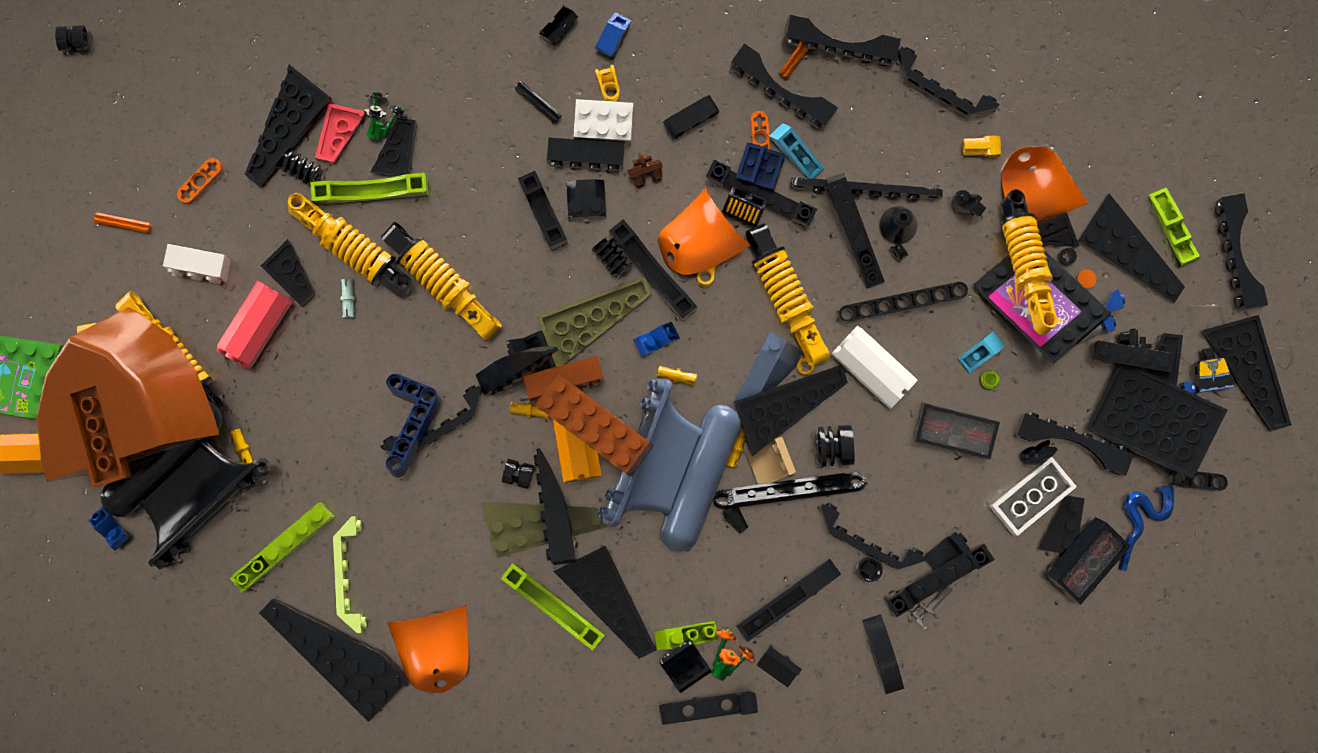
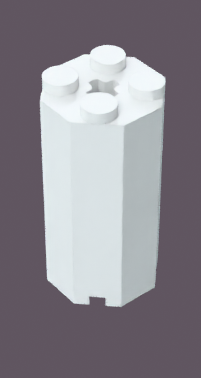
M858 326L831 353L838 362L889 409L917 382V379Z

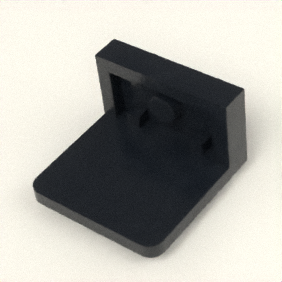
M543 331L506 342L509 355L530 348L548 347ZM553 358L542 362L543 365L532 369L533 372L527 375L555 367Z
M952 532L925 555L926 561L935 570L969 550L970 548L966 544L967 539L962 533Z
M692 641L681 644L676 651L665 655L659 662L679 693H682L712 672Z

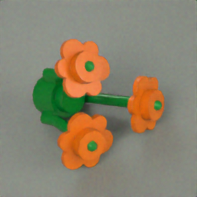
M728 629L716 631V635L723 639L716 659L712 664L714 668L711 672L714 677L722 681L727 676H731L733 671L745 659L751 663L755 662L753 658L755 656L754 653L747 647L745 649L742 646L739 647L740 652L743 654L741 658L732 650L724 649L726 640H736V637L732 636L733 633Z

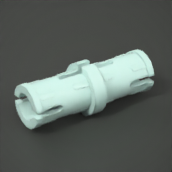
M341 279L342 296L340 301H342V318H354L355 296H353V279Z

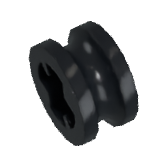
M899 242L896 243L895 247H890L892 253L899 261L903 260V256H908L907 251Z
M1065 248L1059 253V262L1062 265L1070 266L1076 261L1077 253L1072 248ZM1066 252H1069V255L1072 256L1069 262L1066 261V258H1063Z

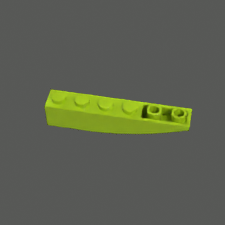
M318 502L230 577L231 581L243 593L335 517L323 503Z

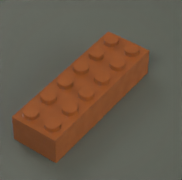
M560 374L556 376L535 404V406L630 477L654 447L652 443Z

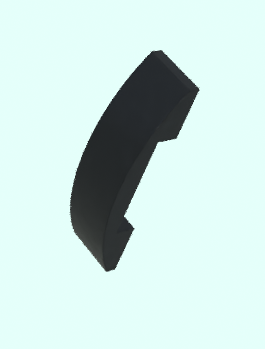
M881 614L862 620L877 663L885 694L904 689L897 660Z

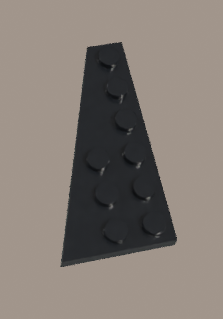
M290 64L287 68L286 77L280 85L281 89L278 97L275 98L265 122L263 134L258 139L259 143L256 151L252 154L244 174L259 187L265 183L278 167L283 155L292 150L333 100Z
M1108 193L1077 241L1174 304L1185 286L1110 193Z
M1259 315L1202 330L1221 358L1225 357L1230 372L1270 430L1273 431L1291 426L1292 424Z
M838 365L734 401L733 403L741 420V427L751 456L757 454L762 448L770 444L775 438L846 385L848 381L843 366Z
M606 546L575 560L576 562L569 563L553 571L639 659L656 651V647Z

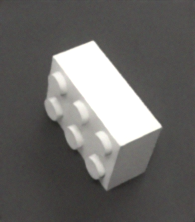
M576 99L574 139L622 142L625 145H631L633 103Z
M168 244L163 267L177 277H183L185 274L194 280L202 281V278H206L210 283L220 285L221 282L227 283L232 260L223 254Z

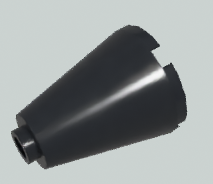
M895 206L886 210L879 222L881 234L888 242L894 244L897 242L903 244L911 240L916 234L918 227L914 213L902 206Z

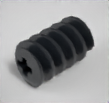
M294 150L283 155L278 164L279 170L283 169V172L286 174L290 172L291 177L296 176V179L298 181L303 180L305 185L310 182H317L320 175V165L313 168V161L307 164L308 158L306 157L301 161V154L294 157Z
M604 238L592 248V251H598L596 254L597 258L603 257L601 263H608L605 268L607 270L612 269L610 274L611 276L617 275L615 278L617 279L630 269L632 262L626 264L625 262L628 257L621 258L620 256L623 251L616 252L618 244L611 245L614 241L613 238L609 240Z

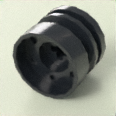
M839 425L837 434L834 435L831 426L827 427V435H825L823 427H818L816 453L821 467H826L827 458H829L830 466H834L835 457L839 458L841 466L854 465L855 451L851 425Z

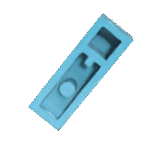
M782 123L769 136L806 178H814L824 169L791 126Z

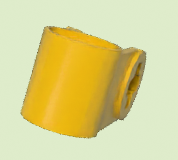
M611 65L610 68L600 71L596 69V77L604 100L618 102L620 91L614 66ZM609 90L616 91V95L613 97L606 95Z

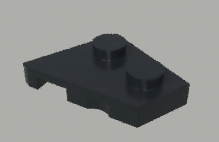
M1066 211L1037 223L1039 235L1041 236L1040 241H1042L1043 245L1079 246Z

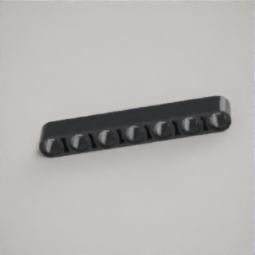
M954 282L849 304L840 308L837 318L842 324H851L962 300L968 294V287L963 282ZM955 287L962 288V296H957L954 293ZM936 291L944 293L945 297L943 300L936 298ZM917 295H924L926 302L920 304L916 299ZM898 299H905L907 301V307H900L898 305ZM882 302L887 303L889 310L886 312L881 311L879 304ZM863 306L868 307L870 314L867 316L863 315L860 312V308ZM842 311H850L851 319H844Z

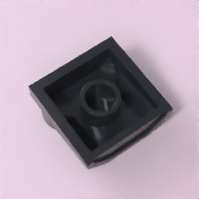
M587 179L566 182L568 220L607 218L604 180Z

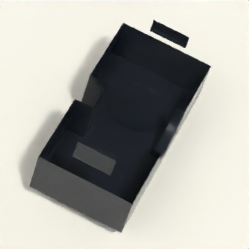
M564 5L554 16L555 19L551 23L548 22L542 30H539L541 37L553 45L578 18L573 10Z

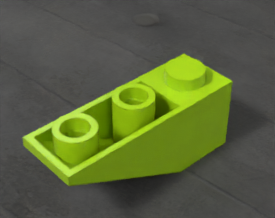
M715 621L654 631L657 651L678 648L681 644L692 641L693 644H700L718 640Z

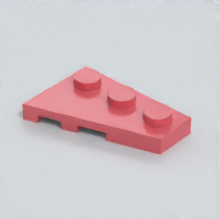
M329 103L315 158L335 163L366 113L361 110Z

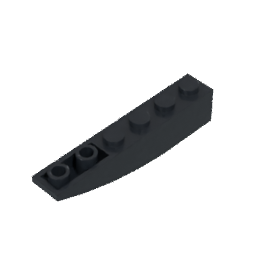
M843 172L826 179L866 287L870 288L885 282L845 173Z
M546 346L530 348L494 361L475 375L484 396L491 393L493 396L502 393L503 389L521 380L522 376L533 372L532 369L543 365L542 362L552 359V354L557 352L558 348Z
M538 448L536 449L537 455H534L535 466H539V473L536 474L537 484L541 485L542 492L538 494L540 504L544 505V511H541L542 523L546 522L547 530H543L545 542L548 541L549 549H546L547 561L551 560L552 565L573 563L576 561L566 503L547 459L541 449Z
M831 559L827 560L737 624V629L745 640L749 642L835 580L841 573Z

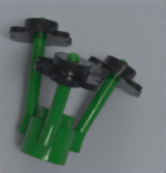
M378 91L371 92V95H365V97L374 98L373 106H369L364 110V113L371 118L367 132L368 137L381 140L382 135L387 136L388 130L398 115L407 119L408 116L404 114L405 110L401 106L389 105L388 108L394 114L384 128V124L376 121V118L381 119L385 117L386 112L377 106L378 99L387 100V98L382 97V93Z

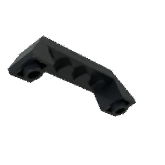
M902 46L899 49L898 58L904 80L970 118L995 112L1000 105L994 97L983 95L977 106L974 107L970 100L965 98L962 100L956 96L957 94L953 90H945L940 87V83L936 80H928L923 77L924 74L919 70H911L917 58L915 51Z
M715 159L713 160L706 177L719 187L730 192L733 185L768 199L766 210L791 222L805 226L810 225L817 208L802 201L798 203L775 191L736 179L737 173L731 171V167Z
M473 385L465 390L466 394L463 395L471 409L467 410L465 408L456 414L458 417L450 420V418L440 423L441 427L437 430L433 428L428 430L416 453L476 417L482 395L480 386L475 387ZM390 436L383 440L384 444L380 446L381 449L391 452L398 437ZM403 447L401 452L407 451L409 447Z
M830 503L821 505L820 510L828 534L896 570L926 560V557L922 556L924 552L914 547L912 550H906L900 562L898 561V556L890 552L888 555L881 552V547L873 543L871 546L865 544L864 538L856 534L854 537L846 534L848 530L841 526L833 527L840 514L836 511V506Z
M985 543L972 547L909 584L889 598L887 603L896 617L912 609L925 598L973 570H979L995 559Z

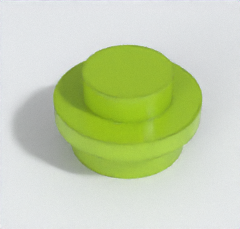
M987 370L981 375L980 381L984 388L994 389L999 385L1000 377L997 372Z

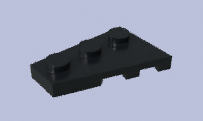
M1066 495L1062 499L1037 550L1062 554L1068 550L1079 537L1085 498Z

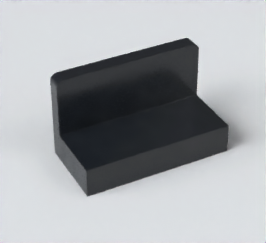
M769 646L757 663L758 667L786 687H789L795 677L802 671L800 667L771 646Z

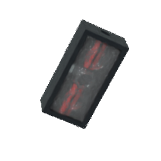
M923 402L913 439L918 442L991 459L1000 422Z
M1095 517L1046 576L1067 597L1081 605L1131 546L1107 522Z

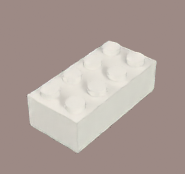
M1050 457L989 507L1011 534L1018 536L1077 486L1053 457Z

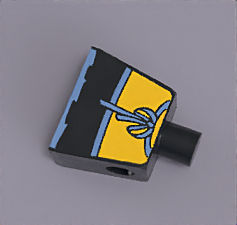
M1213 348L1202 349L1203 361L1194 363L1196 394L1235 387L1225 357L1215 359Z

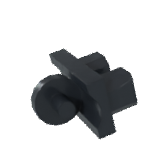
M959 190L954 195V201L958 205L955 207L957 212L980 217L986 210V207L980 202L983 199L980 195L969 194L966 190Z
M1130 329V331L1120 333L1121 344L1151 349V344H1146V337H1140V344H1138V330Z

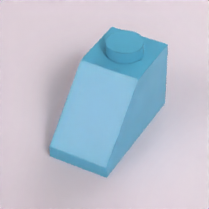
M993 331L958 359L967 371L971 373L1003 349L1005 345Z

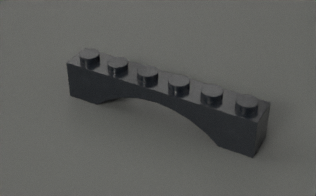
M789 15L783 40L788 41L787 43L790 45L798 46L799 44H804L809 49L816 50L818 47L825 49L824 51L827 53L835 54L837 51L843 53V56L854 57L855 55L860 56L861 60L872 61L874 59L880 61V64L891 65V63L893 64L897 61L901 38L881 35L865 42H844L831 38L821 32L809 18Z
M745 43L731 61L732 70L735 73L748 77V81L751 84L764 88L763 91L771 97L774 95L780 99L779 102L783 106L793 108L796 115L801 118L806 117L810 120V124L817 129L822 128L824 130L837 112L838 107L823 97L800 96L782 88L767 72L760 54Z
M1245 193L1221 197L1217 200L1216 210L1222 220L1220 222V229L1225 235L1224 248L1229 254L1228 267L1233 273L1232 286L1234 289L1236 288L1237 292L1235 298L1236 305L1240 307V311L1265 307L1268 305L1265 288L1250 273L1241 252V228L1248 213Z
M624 219L609 230L611 238L614 239L616 244H618L681 321H684L697 310L696 304L657 262Z
M1033 412L1022 414L1014 435L1032 443L1052 438L1074 442L1091 452L1104 470L1121 477L1127 475L1134 454L1129 452V449L1123 446L1116 448L1111 446L1112 443L1104 439L1100 441L1095 440L1093 435L1086 432L1079 434L1075 432V428L1064 425L1063 428L1058 426L1056 421L1046 418V421L1042 420L1038 414Z

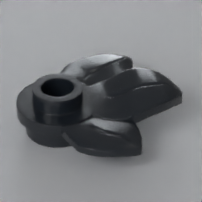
M1050 440L1039 443L1036 447L1031 446L1023 450L1021 453L1024 463L1031 465L1040 464L1045 459L1052 457L1058 448L1049 447Z

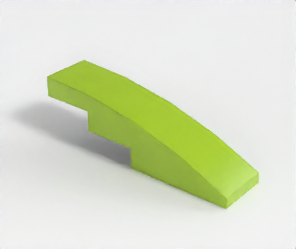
M1167 188L1150 194L1149 198L1181 266L1183 267L1199 260L1200 255L1191 241L1192 236L1183 222L1184 218Z

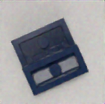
M747 142L736 179L775 191L786 155L766 149L764 146Z

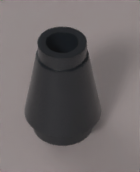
M739 507L722 511L723 518L739 533L748 528Z

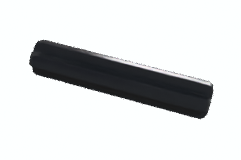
M519 81L516 84V91L554 123L559 122L562 115L524 82Z

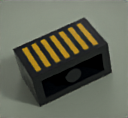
M733 185L722 212L756 227L763 215L768 199Z

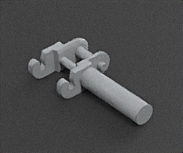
M950 586L944 587L929 603L927 608L924 606V603L921 604L919 602L918 608L914 612L910 611L911 617L917 618L915 621L927 631L928 628L924 626L922 619L927 613H931L938 619L939 616L935 614L934 609L953 589ZM923 608V609L925 610V612H924L923 615L919 618V617L917 616V614H918V613L920 612V610Z

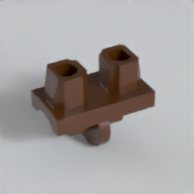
M641 152L638 153L639 159L633 161L634 166L640 164L641 166L627 170L629 177L632 178L636 186L646 183L643 176L645 173L650 172L652 180L662 178L661 168L663 165L659 159L652 161L651 155L643 157Z

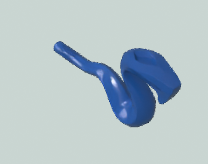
M1172 486L1157 488L1158 491L1163 493V508L1161 512H1157L1154 509L1150 499L1145 494L1137 491L1128 494L1125 510L1134 522L1135 528L1127 540L1131 547L1123 555L1119 569L1127 571L1133 546L1144 530V522L1137 506H1142L1152 519L1157 521L1167 520L1171 516L1174 507V489Z

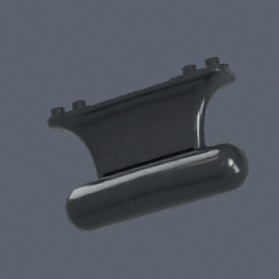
M208 401L217 429L219 430L222 425V414L217 406ZM205 437L130 461L128 466L132 477L105 485L100 493V502L106 512L119 518L127 517L140 505L145 509L154 524L157 535L156 550L148 564L151 567L156 566L161 570L164 567H170L175 562L172 557L178 554L182 555L189 549L185 542L239 489L242 492L246 489L248 491L257 484L253 479L254 477H264L271 471L267 466L269 461L266 458H259L251 463L233 461L217 452L207 442L211 437Z

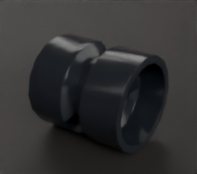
M85 25L72 26L71 29L69 26L56 27L55 39L59 51H70L72 48L75 50H87L88 35Z
M508 458L502 476V483L510 485L516 483L518 487L528 489L534 465L527 463L520 465L519 461ZM515 471H519L518 477L514 475Z
M866 557L857 563L855 571L860 580L874 582L881 577L883 567L878 559Z

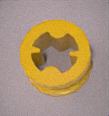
M802 358L797 364V370L802 375H809L813 372L815 366L811 367L809 371L808 369L806 372L803 371L801 363L805 364L806 359Z

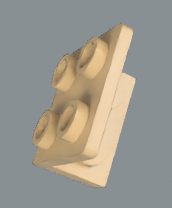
M782 437L772 441L754 456H751L750 450L746 451V456L758 484L772 483L796 473Z

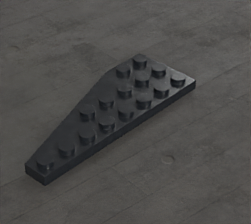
M275 598L271 599L259 612L368 722L409 681L382 652L366 646V644L348 637V635L294 610L291 606Z

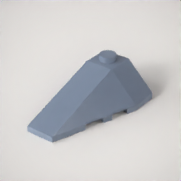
M770 332L735 401L776 387L795 369L803 351L787 340Z

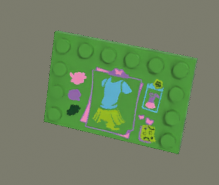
M0 336V414L36 419L45 375L62 350V345Z

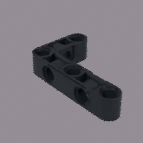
M754 691L662 704L659 705L661 723L666 725L732 714L747 715L758 713L756 693ZM726 699L732 702V707L729 710H723L721 707V703ZM687 705L692 706L694 709L691 716L683 714V708Z

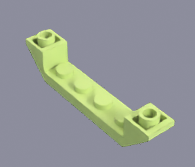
M351 516L333 536L337 616L356 633H364L366 617H363V613L347 614V610H350V600L346 599V591H349V580L345 579V571H348V560L344 559V552H347V541L343 537L359 536V532L362 531L361 520H358L357 516Z

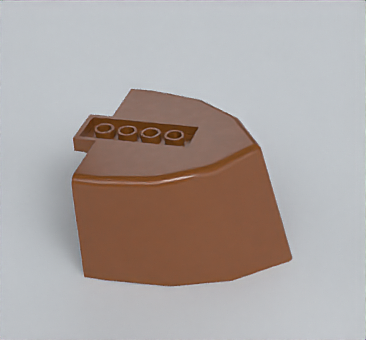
M130 307L71 336L45 375L36 419L41 464L46 482L89 475L92 488L101 487L132 477L128 466L129 461L201 438L219 435L212 409L196 369L170 334Z

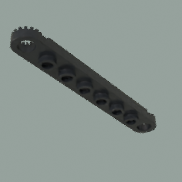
M791 178V187L813 189L815 193H824L825 190L830 191L826 179ZM848 181L853 196H862L865 193L870 194L871 197L889 195L891 199H900L901 196L908 197L909 200L943 198V190L933 188L932 190V188Z
M851 472L849 474L840 473L735 487L729 490L722 489L721 491H716L713 502L719 509H730L857 492L865 488L866 478L860 472ZM854 479H858L861 481L859 484L856 485L855 483L853 484V482L851 483V481ZM720 497H726L728 500L725 502L723 501L722 503V501L718 499Z

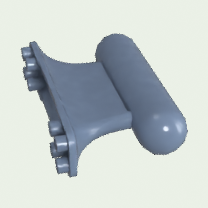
M662 378L657 381L651 379L647 385V390L651 391L649 399L644 397L640 403V408L644 409V413L637 433L652 443L654 447L631 477L622 472L614 489H607L605 499L609 500L607 508L604 506L600 507L598 517L603 519L604 524L614 527L619 523L621 517L630 511L652 510L664 513L666 515L661 526V539L671 550L681 552L692 548L698 540L740 431L741 420L738 413L729 406L716 405L708 409L700 427L683 418L673 407L670 401L672 382Z

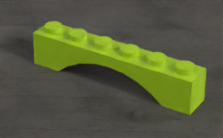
M426 173L405 174L391 178L365 181L310 182L311 199L315 205L429 196Z
M514 563L511 564L500 578L592 651L605 636L604 633Z

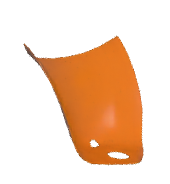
M1019 148L1011 155L1003 167L1002 185L1004 197L1013 189L1022 191L1025 195L1028 212L1036 215L1037 223L1065 211L1068 212L1089 204L1060 158L1050 148ZM1029 153L1031 157L1027 161H1020L1019 155ZM1035 166L1034 171H1030L1029 168Z
M706 187L685 210L661 230L658 237L659 247L665 264L673 271L683 275L708 270L750 246L717 208ZM678 243L680 245L679 249L674 244ZM668 252H671L673 254L675 259L674 263H671L668 260Z
M466 605L421 618L387 622L405 674L414 688L426 692L444 693L464 679L469 659ZM438 669L440 673L433 674V671ZM438 680H443L446 682V686L437 688L434 686V683Z

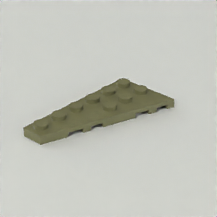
M645 276L537 316L548 347L558 348V351L552 354L556 367L565 365L651 296Z
M481 502L496 558L548 544V541L545 542L543 533V530H547L546 522L542 523L541 511H544V505ZM566 506L572 537L608 527L607 524L603 523V519L598 517L600 508Z

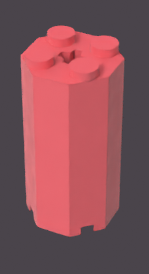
M257 281L219 341L216 351L249 370L286 314L292 301Z

